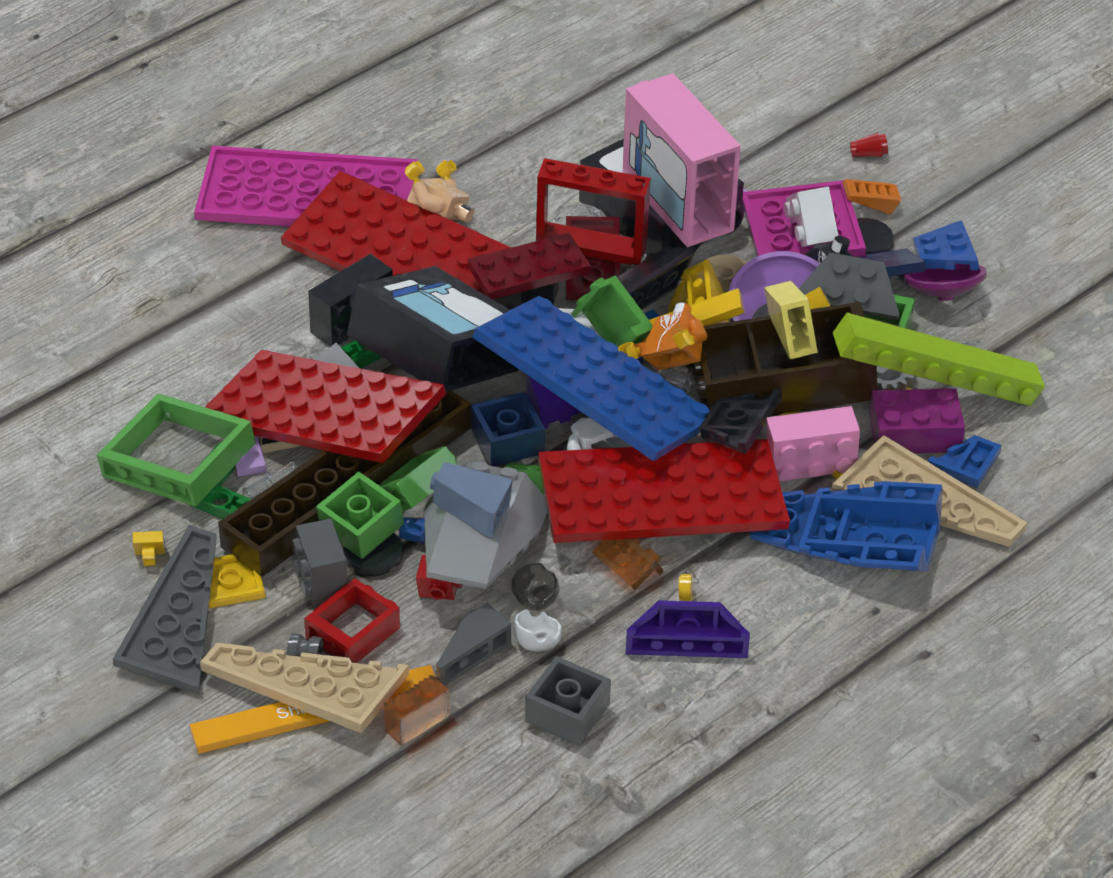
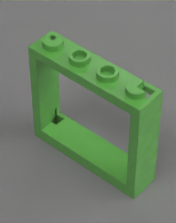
M158 393L97 454V459L102 477L196 507L256 442L251 421ZM164 420L225 438L190 475L130 456Z

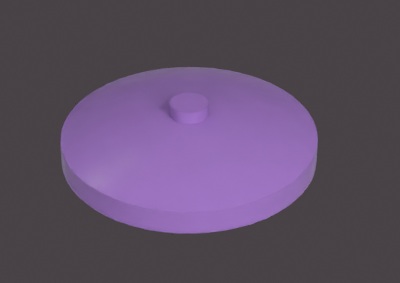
M789 251L770 252L750 260L735 274L729 287V291L739 288L745 311L744 314L730 318L731 321L752 319L757 309L767 303L764 287L792 281L799 289L820 263L806 255Z

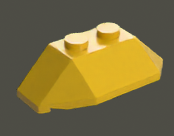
M708 259L684 270L681 276L682 281L676 288L668 306V312H673L677 303L692 305L724 293ZM729 319L718 322L716 324L729 322Z

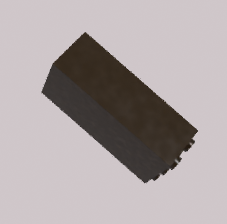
M861 302L810 309L818 353L794 359L788 357L770 316L704 326L707 339L702 342L700 362L692 363L694 377H700L696 379L698 396L704 395V398H700V403L706 405L711 411L720 398L740 396L752 392L755 393L756 398L765 397L772 394L773 388H781L782 399L771 416L870 401L872 390H878L877 366L841 357L833 335L834 330L846 313L865 317Z

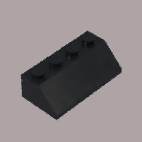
M692 247L663 248L655 254H648L638 265L636 263L632 264L622 275L616 274L615 276L639 308L643 310L678 287L682 280L681 276L684 270L688 268L696 250Z

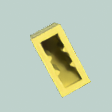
M792 281L764 287L768 313L788 357L794 359L818 353L808 298Z

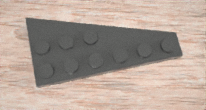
M188 525L114 655L113 666L199 695L202 672L200 661L204 655L217 543L216 533Z

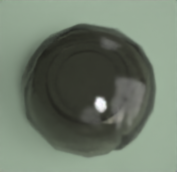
M541 563L526 564L516 571L511 580L512 591L517 601L523 607L532 611H540L549 607L555 602L560 592L559 581L554 572L546 569Z

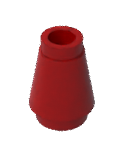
M877 132L851 141L850 150L852 157H882V155L888 154L886 134H879Z

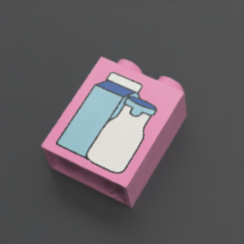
M673 73L654 80L641 81L632 87L626 88L622 173L651 178L650 206L687 247L734 231L741 145Z

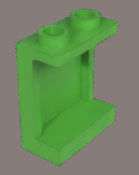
M616 276L606 280L604 278L596 280L589 287L591 291L576 302L578 306L571 313L572 316L577 318L585 315L599 335L617 347L627 342H633L634 344L643 342L652 329L653 325Z

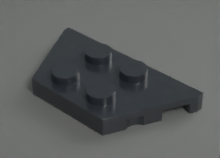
M773 388L772 394L765 397L756 398L755 393L752 392L718 399L699 427L701 437L738 452L747 453L765 426L767 417H771L781 401V388Z

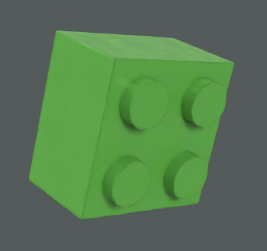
M360 472L356 473L316 506L319 521L331 518L340 544L361 559L404 524L401 501Z

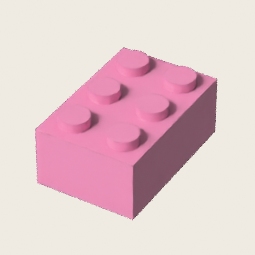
M852 406L767 417L766 439L770 446L779 481L830 475L834 473V470L845 473L858 460L860 429Z

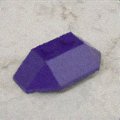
M658 600L626 630L625 655L748 658L750 633L721 602Z

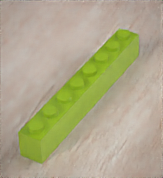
M846 313L833 332L840 356L1028 406L1033 404L1045 388L1036 363L858 315Z

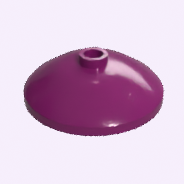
M956 264L955 270L942 268L925 269L924 272L905 274L904 279L911 288L925 295L938 297L941 301H950L955 299V296L965 294L980 285L985 280L987 273L986 268L979 265V270L974 271L970 270V264Z

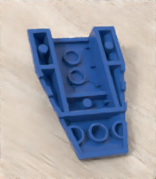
M882 481L874 482V487L860 488L859 484L847 485V490L831 492L829 487L818 488L817 493L804 494L803 490L782 492L790 519L789 529L751 531L750 537L753 540L782 550L845 565L928 572L940 532L942 484Z

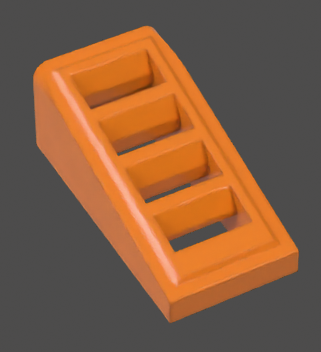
M844 179L842 182L847 200L891 215L901 202L897 185Z

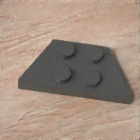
M829 253L799 288L806 295L814 289L821 287L831 306L861 302L864 315L895 321L899 319V311L884 262Z

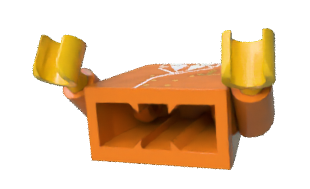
M677 303L672 314L655 319L650 334L644 342L638 344L633 342L624 343L618 347V351H622L628 357L635 359L643 357L657 371L700 362L702 342L707 339V333L703 323L691 314V306L686 303Z

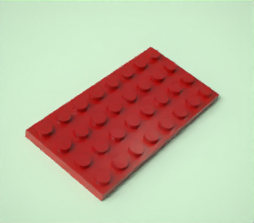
M342 171L336 174L281 236L282 245L338 271H342L365 256L372 254L393 269V276L436 266L482 294L484 292L468 267V259L512 248Z
M260 350L207 403L205 408L251 421L254 436L384 463L446 395L443 384Z
M767 439L755 440L747 453L738 452L715 442L681 444L655 461H652L633 447L539 452L538 454L553 543L789 529L790 519Z

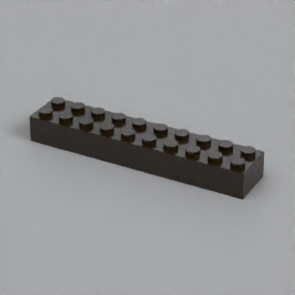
M453 391L446 392V395L384 463L324 450L219 521L220 547L227 553L236 556V559L250 570H255L261 577L294 554L292 539H296V526L319 521L316 508L318 504L358 472L378 485L417 455L449 445L471 429V403Z

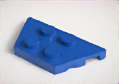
M963 221L954 222L913 238L914 249L917 256L925 261V269L942 268L955 270L956 264H970V270H979V261Z

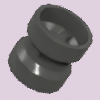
M291 633L286 655L299 657L301 653L323 655V637L312 636L308 640L302 634Z

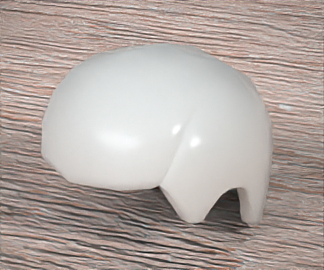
M526 609L517 614L514 621L516 639L524 649L540 652L550 650L561 639L562 626L557 619L548 617L545 612H541L540 615L534 617Z

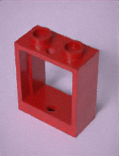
M354 578L304 618L305 638L309 640L312 636L323 637V651L330 656L349 658L351 663H358L400 629V607L394 601L386 599L375 592L371 586L365 585ZM354 604H358L377 618L351 638L331 623Z

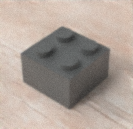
M331 518L296 526V539H292L294 554L298 557L297 560H293L295 574L297 578L302 577V593L304 599H310L313 610L348 584L347 560Z
M556 656L525 697V722L577 745H581L610 705L611 679Z

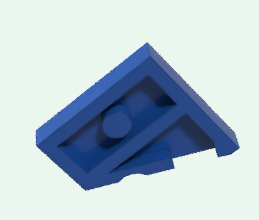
M974 435L966 439L964 443L948 448L945 455L939 458L932 456L927 462L958 481L978 488L1000 455L1002 445Z

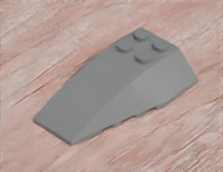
M467 462L462 467L513 479L510 505L491 538L434 504V492L431 493L424 508L426 577L487 589L504 572V567L511 565L515 561L516 555L519 552H524L529 547V542L531 540L535 541L540 536L548 511L545 496L526 473L518 472L510 467L498 468L489 466L484 462Z

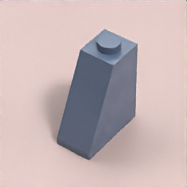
M444 462L438 473L434 472L430 489L434 490V504L485 536L492 538L510 505L513 479Z

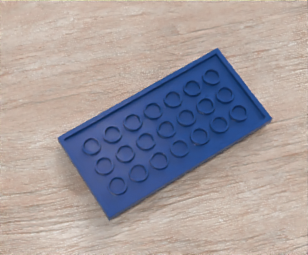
M540 296L476 327L472 336L478 342L652 461L657 460L699 434V427L710 412L706 405L698 403L686 395L682 389L674 387L665 381L661 375L641 365L637 359L628 357L624 352L618 351V347L615 344L607 342L598 336L594 330L583 326L574 320L573 316L562 312L552 305L548 299Z

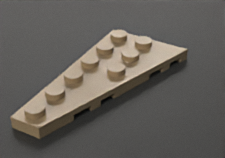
M884 435L842 474L832 486V491L847 490V485L859 484L860 488L874 487V482L882 481L942 484L940 526L1010 547L1027 527L1026 521Z
M216 643L200 661L201 671L359 733L366 729L409 675V665L398 664L397 668L382 666L380 661L370 660L367 665L351 663V660L345 657L301 653L300 657L285 654V650L274 649L272 653L256 652L254 647L225 643Z

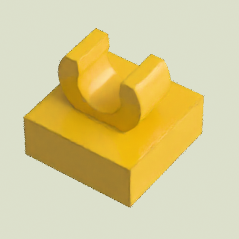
M163 531L132 532L135 555H142L144 566H156V554H165Z

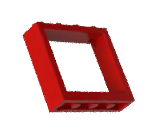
M544 158L537 176L536 241L570 233L584 256L629 265L636 263L638 265L643 261L647 248L651 178ZM549 185L636 201L634 238L548 222Z

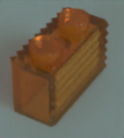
M429 675L428 678L419 681V684H414V687H409V690H404V693L394 696V700L389 699V703L384 702L385 731L399 745H403L450 716L451 693L449 689L435 676Z

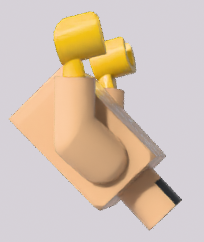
M443 160L437 166L436 172L441 178L420 179L419 176L425 172V169L419 161L412 162L406 167L405 174L414 183L407 199L408 202L452 221L462 220L468 223L474 216V209L467 206L470 199L469 195L459 190L455 179L451 178V174L457 169L456 164L452 160L448 162Z

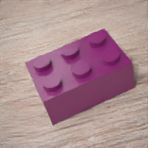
M957 388L872 390L869 418L874 444L884 435L912 453H947L948 448L963 443L965 424Z

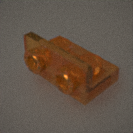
M638 538L603 540L592 552L600 562L634 591L653 571L659 576L664 572L658 563L661 558L649 547L646 550L642 549L639 546L641 542Z

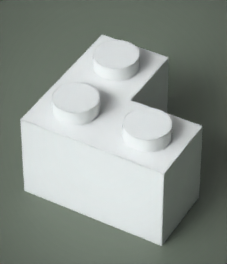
M829 187L801 191L786 197V202L784 203L785 216L790 218L791 224L797 223V226H795V236L797 242H801L802 248L834 241V238L838 236Z

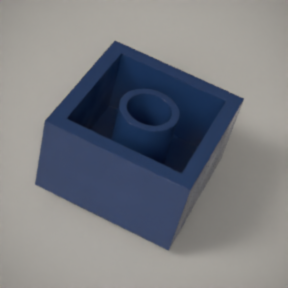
M526 392L471 405V430L490 466L495 467L538 456L539 452H545V427Z

